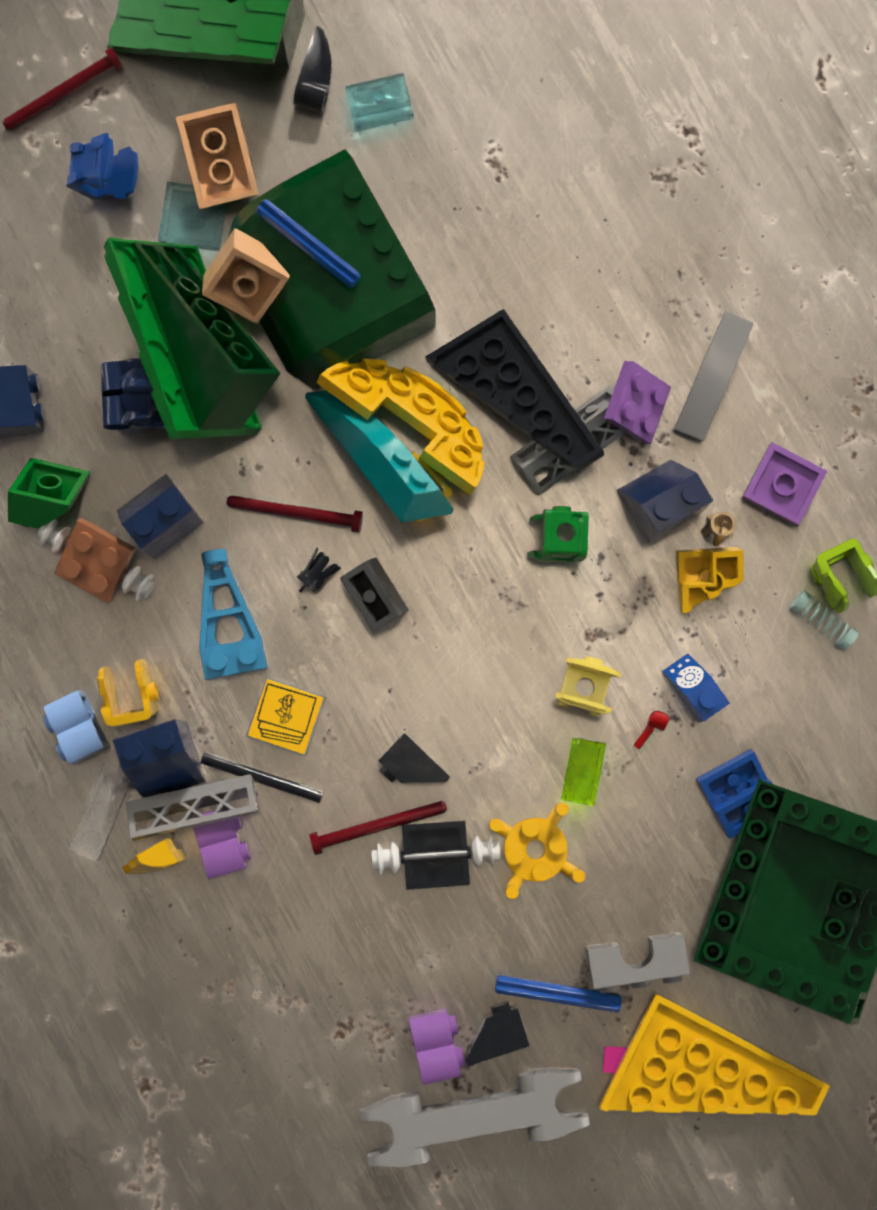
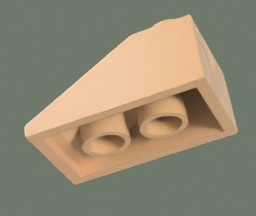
M236 102L176 117L199 210L259 196L247 138Z

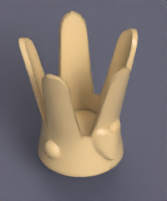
M718 512L707 516L710 523L701 529V535L715 534L712 542L714 546H718L727 535L728 538H732L736 523L730 513Z

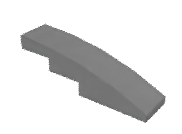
M727 311L724 312L674 429L699 440H704L753 327V322Z

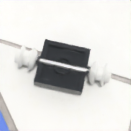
M465 820L402 825L404 851H400V855L399 848L394 842L391 843L389 849H382L378 843V850H372L373 869H379L380 875H382L383 870L386 868H391L392 872L396 874L400 868V861L401 864H405L406 890L470 885L468 859H471L472 855L473 862L478 868L481 867L483 861H490L494 867V860H500L499 841H493L492 835L489 836L486 842H481L479 837L476 836L472 841V849L470 846H467Z

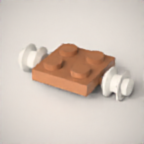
M84 518L76 521L71 535L70 527L65 526L63 529H59L57 527L58 520L56 519L40 528L37 538L40 539V547L50 544L52 546L51 553L53 554L64 550L54 572L59 577L107 604L113 600L121 582L123 593L135 592L136 601L142 597L147 598L152 592L155 582L152 581V573L146 576L141 575L140 566L129 571L126 570L136 547Z

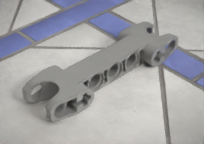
M548 1067L533 1069L518 1074L520 1089L423 1107L421 1106L419 1093L409 1092L392 1095L379 1102L360 1108V1121L384 1122L390 1126L394 1134L390 1144L367 1153L368 1166L399 1168L414 1166L431 1159L429 1145L521 1128L528 1129L531 1142H543L560 1139L567 1134L590 1126L587 1113L563 1112L555 1104L556 1096L560 1089L582 1081L579 1068L562 1069Z

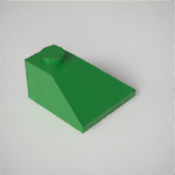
M30 458L7 492L8 522L39 529L68 512L90 477V471Z

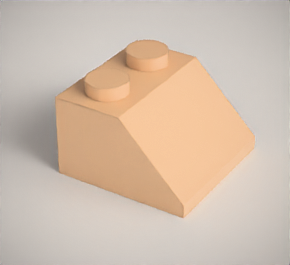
M235 228L204 273L202 295L257 324L288 281L289 274L263 243Z

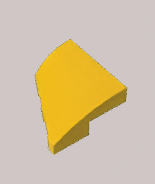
M737 546L676 550L678 591L682 613H689L692 611L691 608L707 599L712 600L719 596L724 589L728 587L733 588L744 581L743 550Z
M168 838L136 855L122 869L125 874H145L167 869L188 858L183 849H176L171 838Z

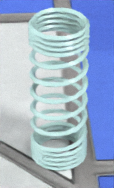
M806 590L802 591L791 604L790 610L792 609L794 613L799 614L811 600L801 616L803 618L813 607L819 604L809 619L808 624L825 609L815 629L827 617L832 615L821 634H824L833 623L839 620L828 640L846 625L835 645L839 646L843 651L847 650L857 639L859 631L853 627L848 628V623L840 625L841 617L833 620L834 612L826 615L828 607H823L819 610L821 601L812 605L814 596L810 595Z

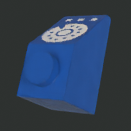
M688 653L662 671L698 723L706 721L730 704L713 678Z

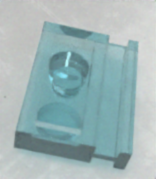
M404 73L345 86L355 132L414 119Z

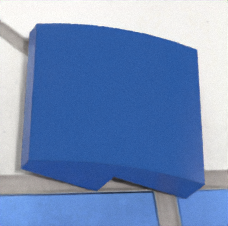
M751 749L696 778L704 796L729 839L740 833L758 780L773 784L767 779L755 752Z

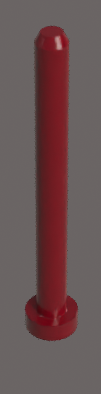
M111 47L105 50L107 54L105 57L6 117L2 122L6 130H12L113 66L116 70L121 68L123 65Z
M234 495L227 497L226 502L231 508L349 526L352 532L360 533L363 521V511L357 510L354 511V514H347Z
M438 801L318 836L317 832L311 833L309 836L314 854H322V848L445 813L447 806L444 801Z

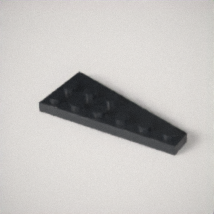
M504 309L425 356L429 364L575 471L582 470L604 456V450Z

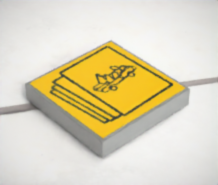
M266 677L246 737L306 757L326 697Z

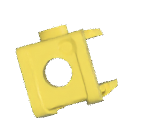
M585 656L584 660L567 658L566 663L568 667L560 693L556 692L558 705L565 708L573 706L590 711L589 714L600 717V714L611 713L613 708L604 706L603 703L610 678H618L621 676V673L604 666L603 661L588 656ZM586 678L593 683L594 690L591 695L581 696L578 694L576 684L580 679Z

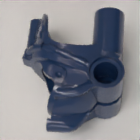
M140 358L100 364L104 429L117 430L123 436L131 437L136 435L140 428H165L159 411H155L156 404L151 395L153 388Z

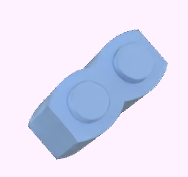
M77 690L44 706L46 713L43 716L44 724L50 733L55 732L59 742L56 744V750L63 761L67 760L69 764H77L109 748L90 702L83 691Z

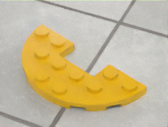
M363 358L361 363L351 364L348 361H343L331 366L320 374L316 383L366 420L383 405L420 434L431 440L419 459L467 494H472L480 482L484 471L485 461H482L481 450L484 447L477 427H472L466 419L467 411L441 385L409 367L404 366L400 370L387 366V361Z

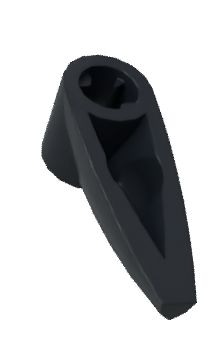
M316 26L296 84L293 105L323 113L329 95L332 62L329 44L321 27Z

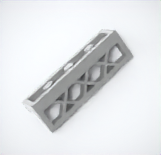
M610 386L575 410L590 432L593 430L599 431L597 442L602 449L626 433L618 427H609L610 422L604 419L614 391ZM534 440L510 456L515 467L525 475L537 495L574 470L566 463L560 462L559 458ZM543 466L550 467L547 477L537 482L533 474Z
M251 774L127 801L125 804L130 839L135 841L258 813L256 782ZM247 797L249 800V806L237 809L228 804L229 801ZM219 804L213 814L204 816L197 811L198 808ZM225 807H226L227 809H229L228 811H223V812H222V810H223ZM188 811L183 819L173 823L165 818L166 815ZM156 818L150 828L137 829V822Z

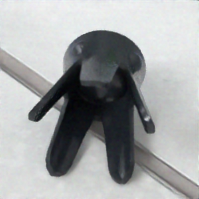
M316 547L308 565L297 576L304 583L299 592H302L307 586L315 593L325 583V580L340 570L341 567H338L337 564H332L323 571L329 562V557L325 556L324 552H320L316 556L318 552V547Z

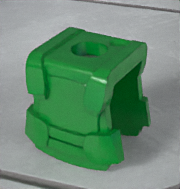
M554 506L552 510L544 509L543 514H536L530 517L529 522L543 524V539L541 550L527 552L529 558L537 562H562L566 564H574L586 559L588 552V512L571 511V507ZM559 525L572 527L574 535L570 541L565 542L559 539L557 535Z

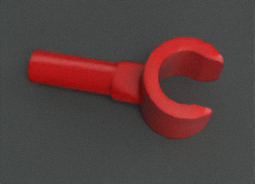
M660 711L652 712L645 730L634 743V746L640 750L652 734L654 728L664 731L670 719L668 714Z

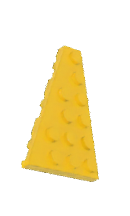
M654 993L609 1083L599 1108L606 1112L608 1110L660 1113L704 1112L715 1114L717 1112H726L728 1114L776 1113L777 1115H816L830 1085L671 1000Z

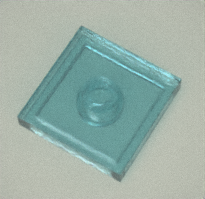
M167 182L158 241L220 251L227 203L199 210L193 185Z

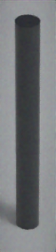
M204 752L200 764L236 776L251 774L257 783L317 803L321 802L324 793L322 790Z

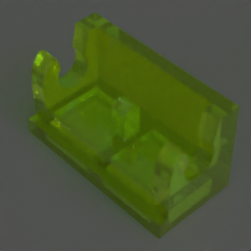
M572 738L561 800L595 806L607 743L585 740L583 738Z

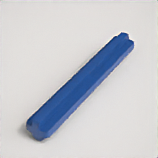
M265 199L256 209L260 217L346 286L353 288L361 277L358 271L269 200Z
M499 975L496 979L495 991L498 994L616 1013L621 1009L622 997L619 994L600 993V991L502 975Z

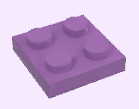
M624 361L604 419L641 443L651 444L671 387L634 361Z
M771 442L742 499L797 527L800 525L827 470Z

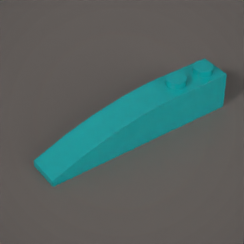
M327 390L306 393V400L401 523L452 514L454 508L406 446L376 417L372 415L366 420Z

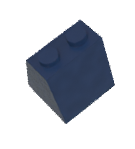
M27 365L0 366V439L43 432L42 422L46 421L43 404L38 402L37 392H41V384L38 374H34Z
M673 460L663 463L617 489L647 543L701 514L714 501L698 473Z
M164 474L117 510L123 527L139 548L154 560L204 523L167 474Z
M174 719L113 740L122 772L142 798L186 789L206 782L193 737L186 721Z

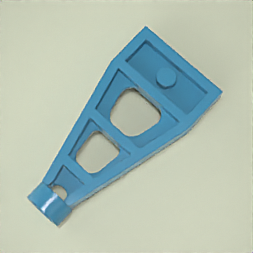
M216 549L201 553L204 566V584L199 650L205 680L267 669L268 665L262 636L230 569L226 549ZM222 564V567L219 570H213L211 568V566ZM226 585L231 591L234 606L228 609L215 610L213 606V590L215 587ZM221 617H236L244 632L242 640L219 644L215 639L217 621Z

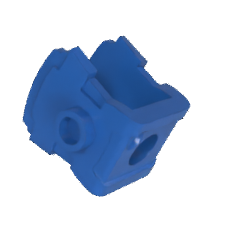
M108 133L93 137L91 142L87 144L80 142L70 144L71 157L66 187L93 200H102L109 196L127 199L134 192L138 174V154L132 151L131 147L128 146L121 149L117 155H114L113 140L109 138Z

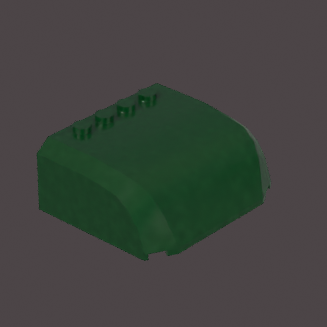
M346 149L289 178L257 197L245 206L233 220L229 236L236 228L263 243L289 274L288 281L259 322L287 373L310 386L312 390L317 391L322 388L316 382L320 374L331 366L343 361H348L351 364L361 363L363 358L377 359L436 327V309L427 289L355 161ZM265 199L269 200L358 271L361 277L353 288L346 286L260 217L256 212L260 203Z

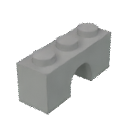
M676 932L648 937V957L638 965H629L623 961L620 945L617 942L585 947L591 986L594 989H599L600 993H611L618 991L619 985L631 984L632 988H643L650 986L651 980L663 979V983L682 981V975L690 974L684 935Z

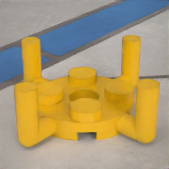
M556 803L547 819L527 818L516 823L513 827L498 818H492L489 821L490 829L505 838V859L510 869L514 872L505 887V893L508 898L515 899L518 897L519 889L524 880L533 882L546 881L558 872L563 873L577 883L585 880V873L566 861L568 853L567 841L563 832L557 826L561 818L569 811L566 803ZM539 840L544 844L545 851L540 858L534 859L528 856L526 849L529 842Z

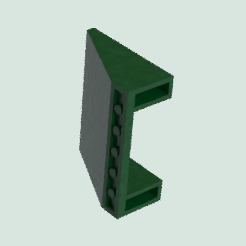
M759 779L694 961L849 1025L858 1024L877 972V821Z

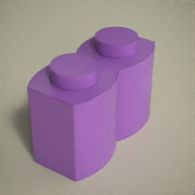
M225 807V808L222 810V812H223V811H228L229 809H227V808ZM215 810L203 813V815L205 816L213 814ZM240 817L193 827L208 879L247 867L246 861L251 859L247 842H241L238 835V830L242 829Z
M446 1008L409 1016L423 1085L460 1077V1067L465 1066L462 1047L455 1048L452 1035L458 1034L455 1016H448Z

